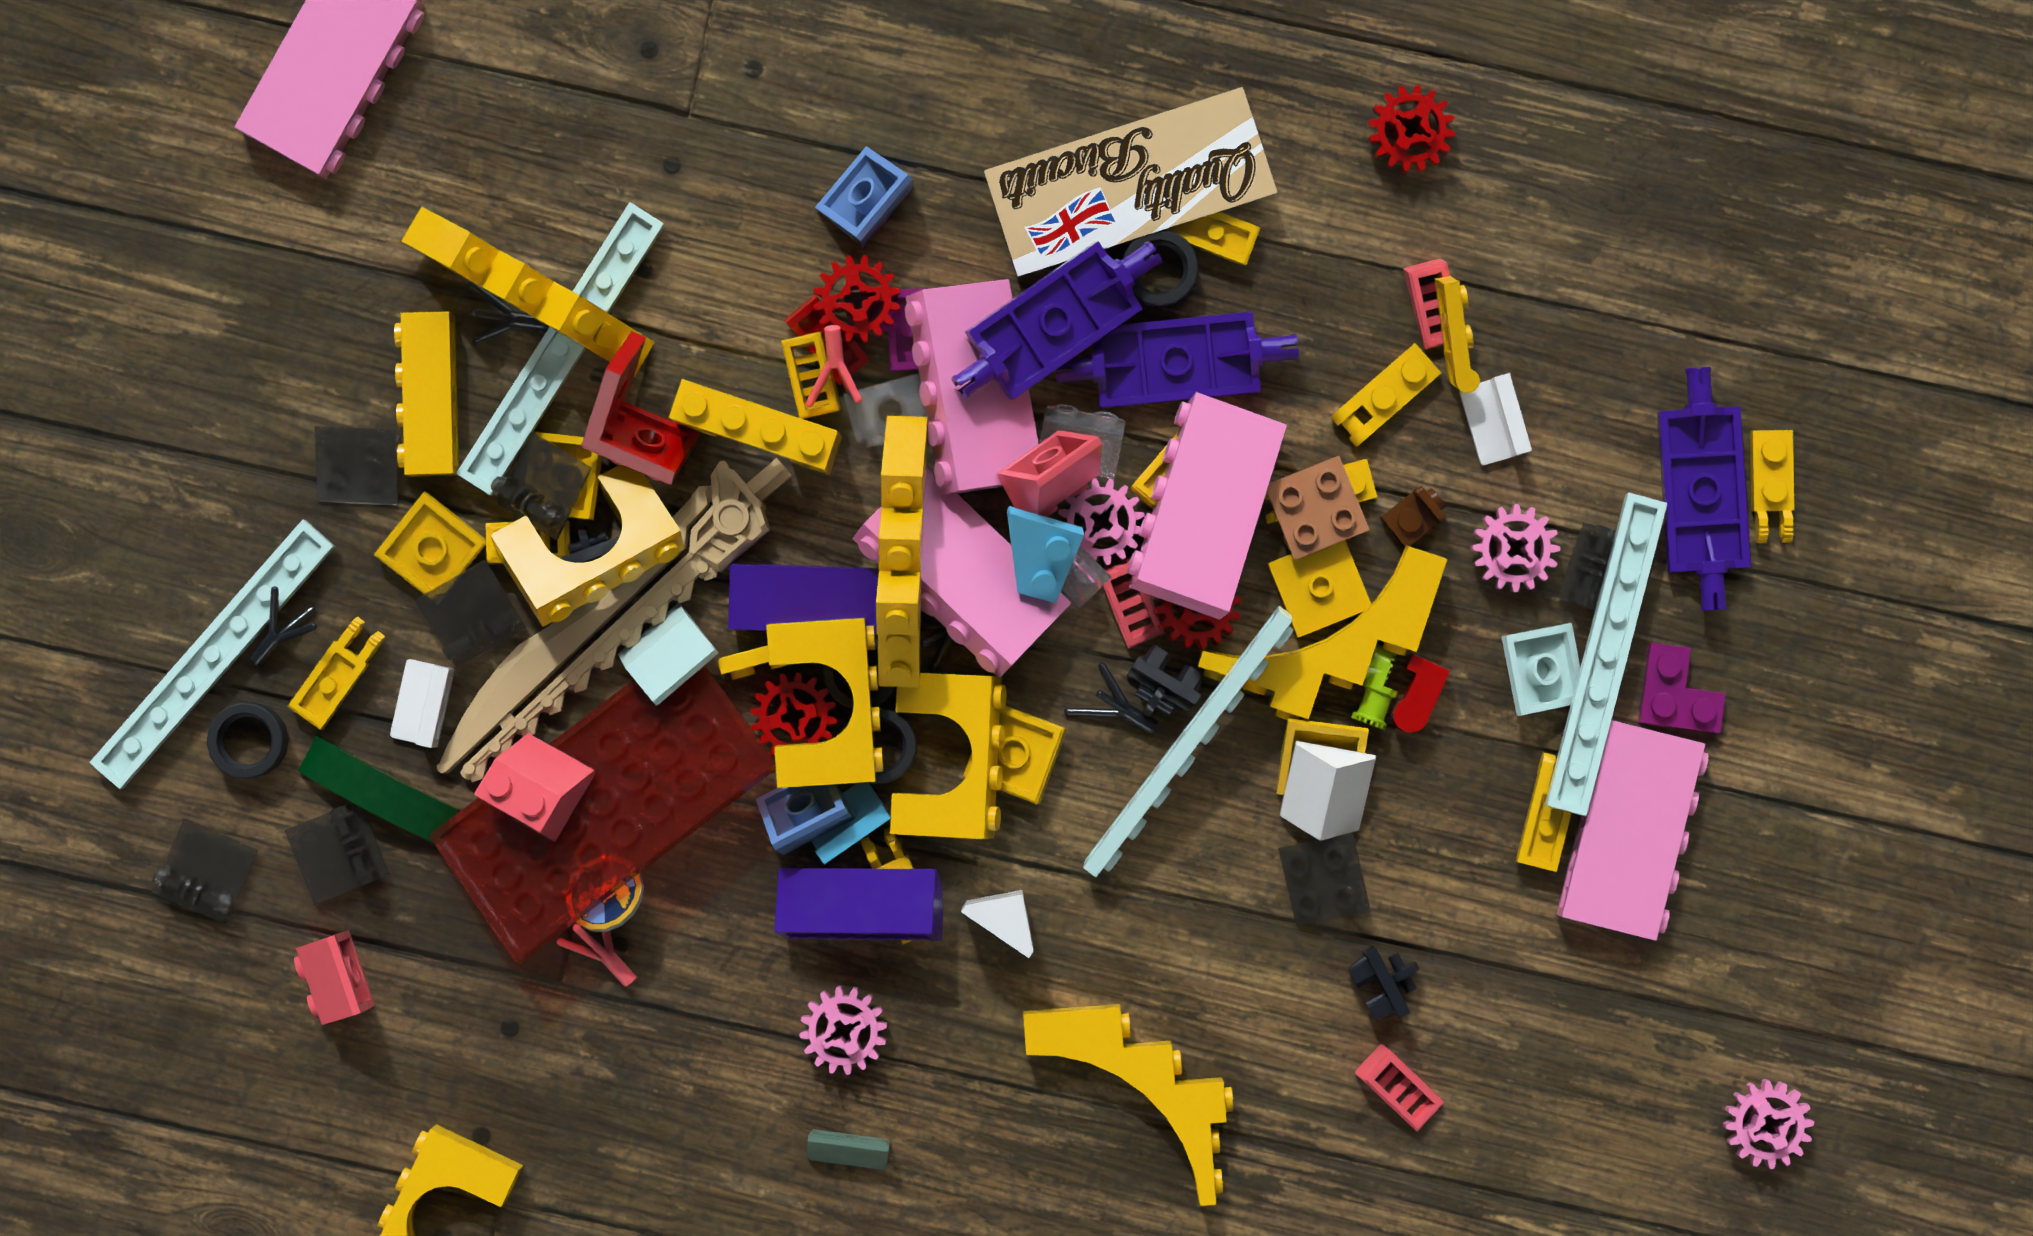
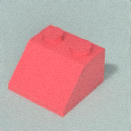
M1058 430L1002 469L997 475L1014 508L1048 517L1057 510V504L1067 497H1073L1084 492L1089 486L1088 482L1100 474L1102 442L1098 436Z
M528 733L494 759L474 795L555 842L596 774V771Z
M349 930L296 948L298 954L297 957H294L296 971L301 980H307L311 992L307 996L308 1006L314 1018L319 1017L322 1025L362 1013L375 1006Z

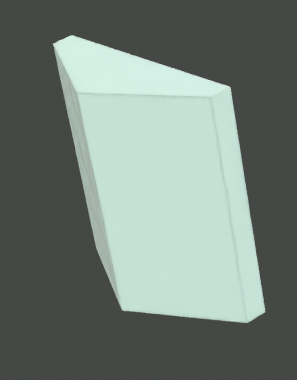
M677 603L667 612L663 623L655 626L651 625L641 634L637 645L630 648L625 647L618 653V656L630 675L653 703L658 705L714 658L718 651L685 608Z
M1572 623L1502 636L1517 716L1571 705L1580 671Z

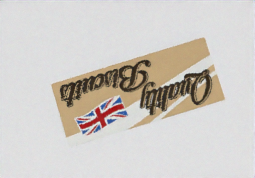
M1243 87L984 171L1017 276L1068 261L1096 241H1099L1105 249L1277 193Z

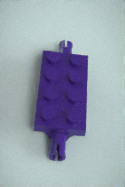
M1096 241L965 331L978 351L980 359L959 374L952 376L951 379L955 387L958 385L962 386L970 380V382L958 389L959 393L967 399L971 394L995 379L1008 399H1014L1143 308L1134 296L1132 287L1135 285L1136 279L1162 263L1159 253L1151 255L1144 260L1145 257L1156 250L1155 247L1147 241L1143 246L1120 261L1119 259L1113 260L1106 253L1100 242Z
M1253 311L1122 324L1093 343L1094 351L1091 352V356L1073 357L1056 369H1073L1072 371L1057 372L1056 376L1057 384L1093 380L1094 384H1098L1100 409L1190 400L1196 392L1209 397L1260 393L1259 367H1263L1264 362L1299 360L1298 348L1281 349L1282 347L1296 346L1298 341L1296 334L1260 338V335L1255 333Z
M1695 367L1685 369L1688 391V405H1684L1685 409L1657 412L1663 502L1667 503L1664 515L1667 572L1695 571L1696 575H1700L1701 611L1727 609L1724 573H1728V569L1751 567L1740 406L1717 407V403L1712 402L1711 367H1702L1700 369Z

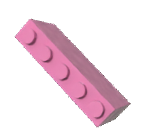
M306 0L238 119L235 128L324 179L328 178L330 172L335 174L345 159L346 153L343 152V149L350 137L355 139L364 126L365 118L363 114L369 103L375 104L385 88V83L382 80L388 69H395L401 61L405 52V48L402 45L409 32L414 34L419 29L425 15L422 12L423 3L420 0Z
M1009 279L923 289L906 296L905 317L912 330L914 341L912 356L919 369L921 380L919 395L922 404L926 408L928 417L927 439L933 447L935 458L934 478L937 485L940 486L941 496L1003 487L997 473L1039 444L1029 389L1016 398L1009 400L999 383L993 379L971 394L969 398L965 399L958 389L966 385L970 380L962 386L958 385L955 387L951 379L952 376L959 374L980 359L978 351L965 331L1012 299Z
M1196 392L1187 403L1182 401L1174 420V424L1180 426L1176 440L1170 438L1164 451L1162 461L1168 463L1164 477L1159 475L1153 486L1151 499L1156 500L1152 514L1146 513L1143 519L1139 536L1144 537L1140 552L1134 551L1127 573L1133 575L1129 588L1220 620L1230 612L1287 425Z
M927 465L922 544L921 610L930 616H934L947 629V633L955 642L963 644L976 656L977 662L983 669L991 673L993 672L1000 678L1063 613L1071 602L1061 592L1056 603L1018 593L1011 544L958 494L941 496L940 486L937 485L934 478V471ZM881 507L861 526L852 538L858 544L860 551L867 558L875 560L878 564Z
M1611 720L1587 816L1580 817L1556 915L1657 941L1658 933L1665 932L1669 920V910L1665 909L1668 893H1675L1679 880V871L1674 870L1678 854L1684 855L1689 839V832L1684 831L1688 815H1694L1698 804L1699 793L1694 792L1697 776L1703 777L1708 764L1709 755L1704 752V743Z

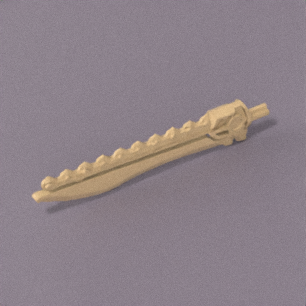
M776 458L746 484L735 470L729 468L726 461H720L711 474V485L699 486L685 505L672 517L681 531L686 549L690 527L710 507V503L713 502L711 508L691 529L689 553L515 717L512 713L673 560L663 564L658 563L644 571L637 580L618 585L609 590L599 601L587 602L573 610L566 619L552 623L519 644L493 672L464 713L445 749L440 763L437 764L438 772L450 773L500 725L502 730L465 763L460 772L465 779L471 780V782L483 779L488 758L491 756L497 758L510 748L516 734L523 735V737L528 733L531 735L536 734L540 714L546 712L549 715L561 712L565 693L568 689L575 691V693L587 690L591 670L594 667L600 668L601 671L612 668L617 647L623 645L630 648L637 645L640 641L643 625L646 622L651 623L653 626L663 623L666 619L671 600L678 601L679 604L691 600L694 583L698 577L704 579V581L717 578L718 571L722 572L770 531L765 514L766 506L762 501L792 476L787 468Z

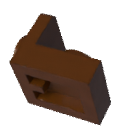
M1420 486L1380 518L1405 549L1406 545L1410 546L1431 528L1447 518L1442 511L1446 505L1432 488L1426 491L1423 486Z

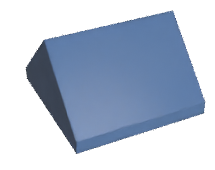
M866 146L815 208L863 248L914 188L913 179Z
M838 784L776 788L755 799L771 844L775 851L782 855L855 819Z

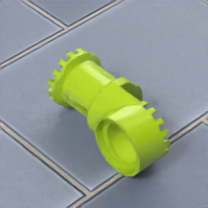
M1376 644L1363 683L1365 693L1358 711L1353 712L1351 718L1366 724L1369 720V725L1385 730L1387 724L1384 720L1392 698H1397L1399 693L1384 686L1389 677L1387 675L1391 673L1390 667H1393L1391 661H1395L1393 657H1396L1397 654L1384 650L1382 645Z

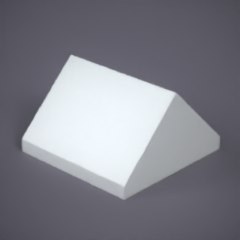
M1296 741L1280 816L1320 841L1358 831L1376 755Z
M1023 890L971 899L965 902L961 910L963 914L1029 958L1033 953V942Z

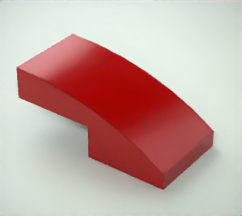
M814 294L784 321L797 336L821 331L826 347L824 328L833 324L831 323L823 327L820 324L819 320L826 313L825 311L818 312L814 310L813 305L821 302ZM841 332L844 364L850 375H853L870 359L854 340L851 344L847 343L846 333ZM815 345L807 347L812 354L816 353ZM833 368L834 380L840 386L842 384L836 368Z

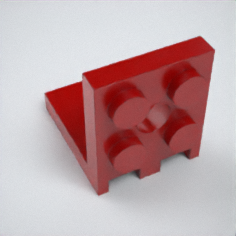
M631 331L605 369L581 447L606 457L617 465H625L644 473L650 479L663 481L671 485L694 449L699 433L626 402L646 337Z

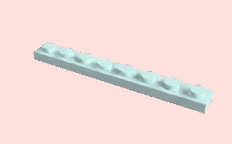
M629 202L573 292L609 314L665 227V224ZM549 327L456 474L492 496L586 348Z
M1629 492L1625 494L1545 806L1587 816L1667 507L1666 502Z
M302 520L89 763L119 789H124L267 626L270 614L271 588L273 586L279 588V612L336 546L309 522Z
M1281 606L1277 607L1086 857L1083 866L1086 871L1097 877L1103 868L1109 872L1123 853L1118 848L1128 837L1133 841L1147 822L1142 818L1151 805L1157 809L1170 793L1171 789L1166 785L1175 774L1182 777L1195 760V757L1191 755L1192 751L1199 742L1206 745L1220 727L1215 722L1224 710L1231 713L1244 696L1240 689L1250 677L1255 681L1269 663L1264 658L1273 646L1280 649L1288 640L1294 630L1289 626L1292 622V615Z

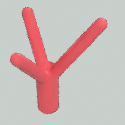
M838 325L827 326L824 328L827 362L806 401L808 408L813 407L833 368H836L847 395L852 396L855 403H861L862 397L844 364L841 328Z
M579 924L573 926V931L591 948L563 938L557 940V944L561 947L601 961L624 987H627L637 977L614 952L610 931L602 932L605 948Z

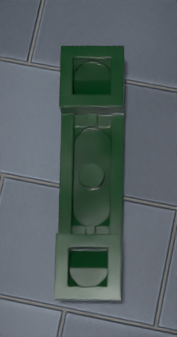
M316 735L298 770L303 775L348 801L440 846L460 811L425 791H420L353 756V753L319 735Z

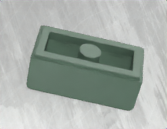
M813 1129L808 1135L807 1158L812 1161L884 1170L887 1168L890 1141L885 1138Z

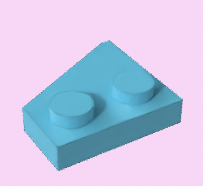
M1009 506L1007 517L1017 592L1056 603L1084 537L1083 527Z

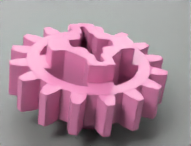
M1094 478L1091 482V489L1085 490L1077 498L1067 497L1065 500L1071 505L1070 509H1060L1058 515L1067 518V523L1073 525L1075 513L1084 519L1086 531L1075 558L1078 559L1085 552L1089 554L1090 565L1095 563L1097 556L1103 557L1104 563L1110 565L1111 555L1115 553L1121 560H1124L1126 554L1123 548L1128 546L1136 549L1138 546L1135 540L1132 539L1133 534L1139 535L1140 526H1136V520L1144 518L1145 514L1144 512H1134L1133 507L1139 502V498L1134 497L1128 500L1125 497L1128 490L1126 485L1121 487L1119 491L1114 490L1113 479H1109L1105 487H1100L1097 478ZM1096 495L1110 496L1108 501L1102 505L1092 506L1085 501L1089 497ZM1122 505L1128 516L1127 531L1118 524L1117 511ZM1112 506L1113 509L1108 519V523L1112 528L1109 531L1102 528L1090 538L1089 535L1093 531L1092 527L1094 525L1093 519L1090 518L1091 515L1095 513L1100 516ZM1111 538L1118 543L1107 549L1092 547L1098 539Z
M1519 504L1512 505L1509 515H1507L1503 507L1497 508L1496 520L1488 515L1485 516L1482 520L1487 526L1486 530L1475 529L1473 533L1481 539L1480 544L1470 546L1471 551L1480 552L1481 558L1473 562L1474 567L1484 565L1487 569L1482 579L1488 580L1493 576L1496 577V589H1502L1506 582L1510 583L1511 592H1518L1520 582H1523L1528 590L1535 588L1534 577L1541 581H1546L1548 576L1543 569L1545 567L1554 568L1557 566V563L1550 558V553L1560 551V546L1550 543V539L1558 534L1557 530L1546 531L1544 528L1549 518L1545 516L1538 520L1534 519L1535 508L1533 507L1529 508L1525 514H1521ZM1516 521L1525 523L1528 526L1522 531H1511L1503 524ZM1491 536L1497 543L1496 556L1491 559L1489 553ZM1538 537L1541 542L1540 559L1534 554V541ZM1507 539L1512 542L1522 541L1523 545L1520 551L1524 558L1519 555L1510 557L1507 554L1511 548L1507 543ZM1510 565H1519L1527 573L1515 576L1506 574L1503 571Z
M837 986L834 997H830L825 990L820 993L822 1000L820 1005L814 1001H810L808 1004L813 1015H803L801 1017V1022L809 1025V1029L800 1032V1038L810 1039L811 1042L804 1049L805 1054L815 1051L818 1057L814 1064L818 1067L824 1061L829 1062V1073L832 1074L838 1065L843 1066L846 1075L851 1074L852 1064L855 1063L862 1070L866 1069L865 1057L867 1055L875 1060L879 1057V1053L874 1048V1045H885L886 1038L878 1035V1031L886 1029L888 1026L887 1022L877 1021L876 1018L883 1011L882 1007L879 1006L872 1009L869 1006L873 997L871 994H868L862 1000L857 998V987H853L849 995H844L842 986ZM838 1004H851L862 1011L856 1014L843 1011ZM825 1012V1016L829 1021L826 1031L817 1036V1022L820 1015ZM841 1020L844 1025L860 1021L851 1030V1039L846 1040L843 1035L834 1036L830 1039L827 1038L832 1036L838 1027L836 1021ZM870 1024V1039L863 1049L858 1039L859 1034L863 1028ZM831 1046L844 1049L849 1056H836L826 1049Z
M1762 1079L1761 1089H1757L1750 1082L1747 1083L1748 1094L1743 1096L1735 1092L1733 1096L1738 1102L1737 1106L1725 1107V1110L1733 1115L1732 1120L1723 1122V1127L1733 1130L1734 1133L1726 1139L1727 1143L1730 1145L1740 1144L1735 1154L1742 1159L1751 1153L1750 1164L1758 1167L1762 1159H1764L1765 1165L1769 1169L1775 1168L1776 1159H1779L1786 1166L1790 1165L1788 1154L1794 1152L1802 1156L1804 1153L1798 1146L1801 1141L1811 1142L1812 1140L1809 1135L1804 1133L1805 1128L1814 1126L1813 1120L1803 1116V1114L1811 1109L1809 1104L1796 1103L1801 1093L1795 1089L1786 1095L1787 1084L1781 1081L1777 1083L1775 1089L1772 1088L1771 1082L1767 1079ZM1766 1098L1781 1099L1787 1106H1780L1775 1109L1771 1107ZM1750 1107L1751 1112L1747 1122L1743 1123L1744 1115L1747 1109ZM1767 1115L1776 1119V1121L1771 1123V1132L1760 1128L1766 1124L1764 1117ZM1794 1124L1792 1134L1790 1138L1786 1140V1135L1789 1130V1127ZM1764 1140L1771 1150L1754 1148L1750 1142Z

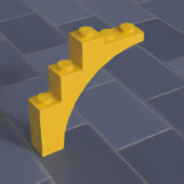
M424 207L420 208L402 239L403 243L508 302L608 362H611L631 331L642 335L582 296L552 281L525 263L498 250L471 232ZM647 337L634 377L655 343Z
M887 416L881 470V518L878 538L879 576L876 596L878 683L882 687L919 688L921 574L928 453V417Z
M1406 545L1390 580L1375 601L1353 622L1328 638L1294 651L1266 655L1264 658L1269 663L1255 681L1249 677L1241 688L1261 695H1265L1266 689L1272 690L1273 693L1269 702L1270 707L1277 709L1275 716L1288 720V718L1299 719L1300 717L1309 719L1324 673L1330 675L1329 683L1347 689H1352L1353 683L1363 686L1378 640L1384 641L1382 649L1405 656L1407 649L1417 652L1447 559ZM1204 649L1201 652L1198 667L1205 669L1203 676L1221 682L1241 655H1231Z
M1120 1004L1023 1011L1026 1055L1060 1056L1087 1062L1119 1076L1142 1092L1167 1118L1183 1143L1193 1168L1200 1206L1216 1205V1194L1223 1193L1221 1169H1214L1213 1153H1220L1218 1129H1211L1210 1123L1227 1122L1226 1112L1233 1111L1232 1088L1224 1087L1222 1077L1175 1081L1174 1075L1182 1074L1180 1050H1172L1171 1041L1123 1044V1038H1130L1129 1013L1121 1014Z

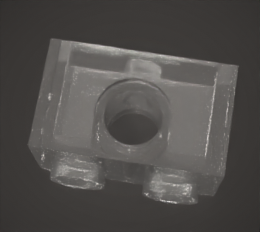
M919 373L858 390L862 397L861 403H855L850 393L843 394L858 444L865 442L867 448L884 444L886 422L880 419L879 410L886 402L893 401L898 403L902 407L901 416L927 417L926 408L922 404L919 395L921 384Z

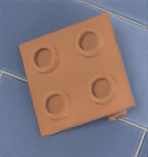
M1340 456L1273 481L1268 485L1266 492L1283 531L1285 544L1288 550L1291 551L1294 560L1369 531Z

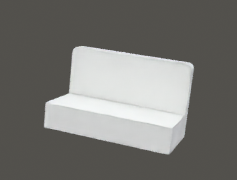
M1510 373L1481 382L1479 387L1472 393H1464L1459 390L1481 465H1487L1532 451Z
M413 659L406 661L390 732L392 738L414 742L416 745L429 748L438 747L455 669Z

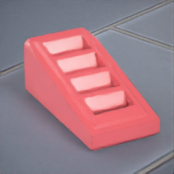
M1435 259L1403 268L1424 349L1443 345L1442 332L1439 331L1431 334L1429 328L1430 326L1440 324L1439 314L1431 317L1426 315V311L1438 308L1437 298L1423 301L1422 297L1423 294L1436 291L1435 281L1420 285L1418 279L1434 274L1437 275V278L1450 276L1447 262L1443 259Z
M1128 556L1124 560L1120 559L1096 570L1104 594L1128 649L1165 634L1164 629L1159 630L1157 627L1161 621L1158 615L1153 614L1155 606L1149 594L1138 591L1139 593L1119 601L1116 595L1132 589L1129 588L1132 578L1114 585L1110 581L1127 574L1132 556ZM1143 602L1145 608L1124 616L1123 610ZM1148 617L1150 618L1151 624L1130 632L1128 625Z
M1380 1044L1355 1071V1074L1417 1132L1445 1103L1383 1044ZM1398 1072L1402 1073L1403 1075L1386 1091L1384 1089ZM1412 1083L1415 1087L1398 1103L1396 1099ZM1424 1094L1427 1098L1411 1115L1407 1110Z

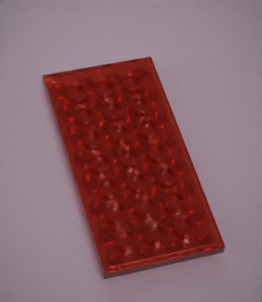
M706 665L658 705L653 703L635 679H633L549 743L550 746L596 771V774L555 842L494 808L480 798L474 800L432 832L429 837L513 960L521 964L775 771L776 763Z

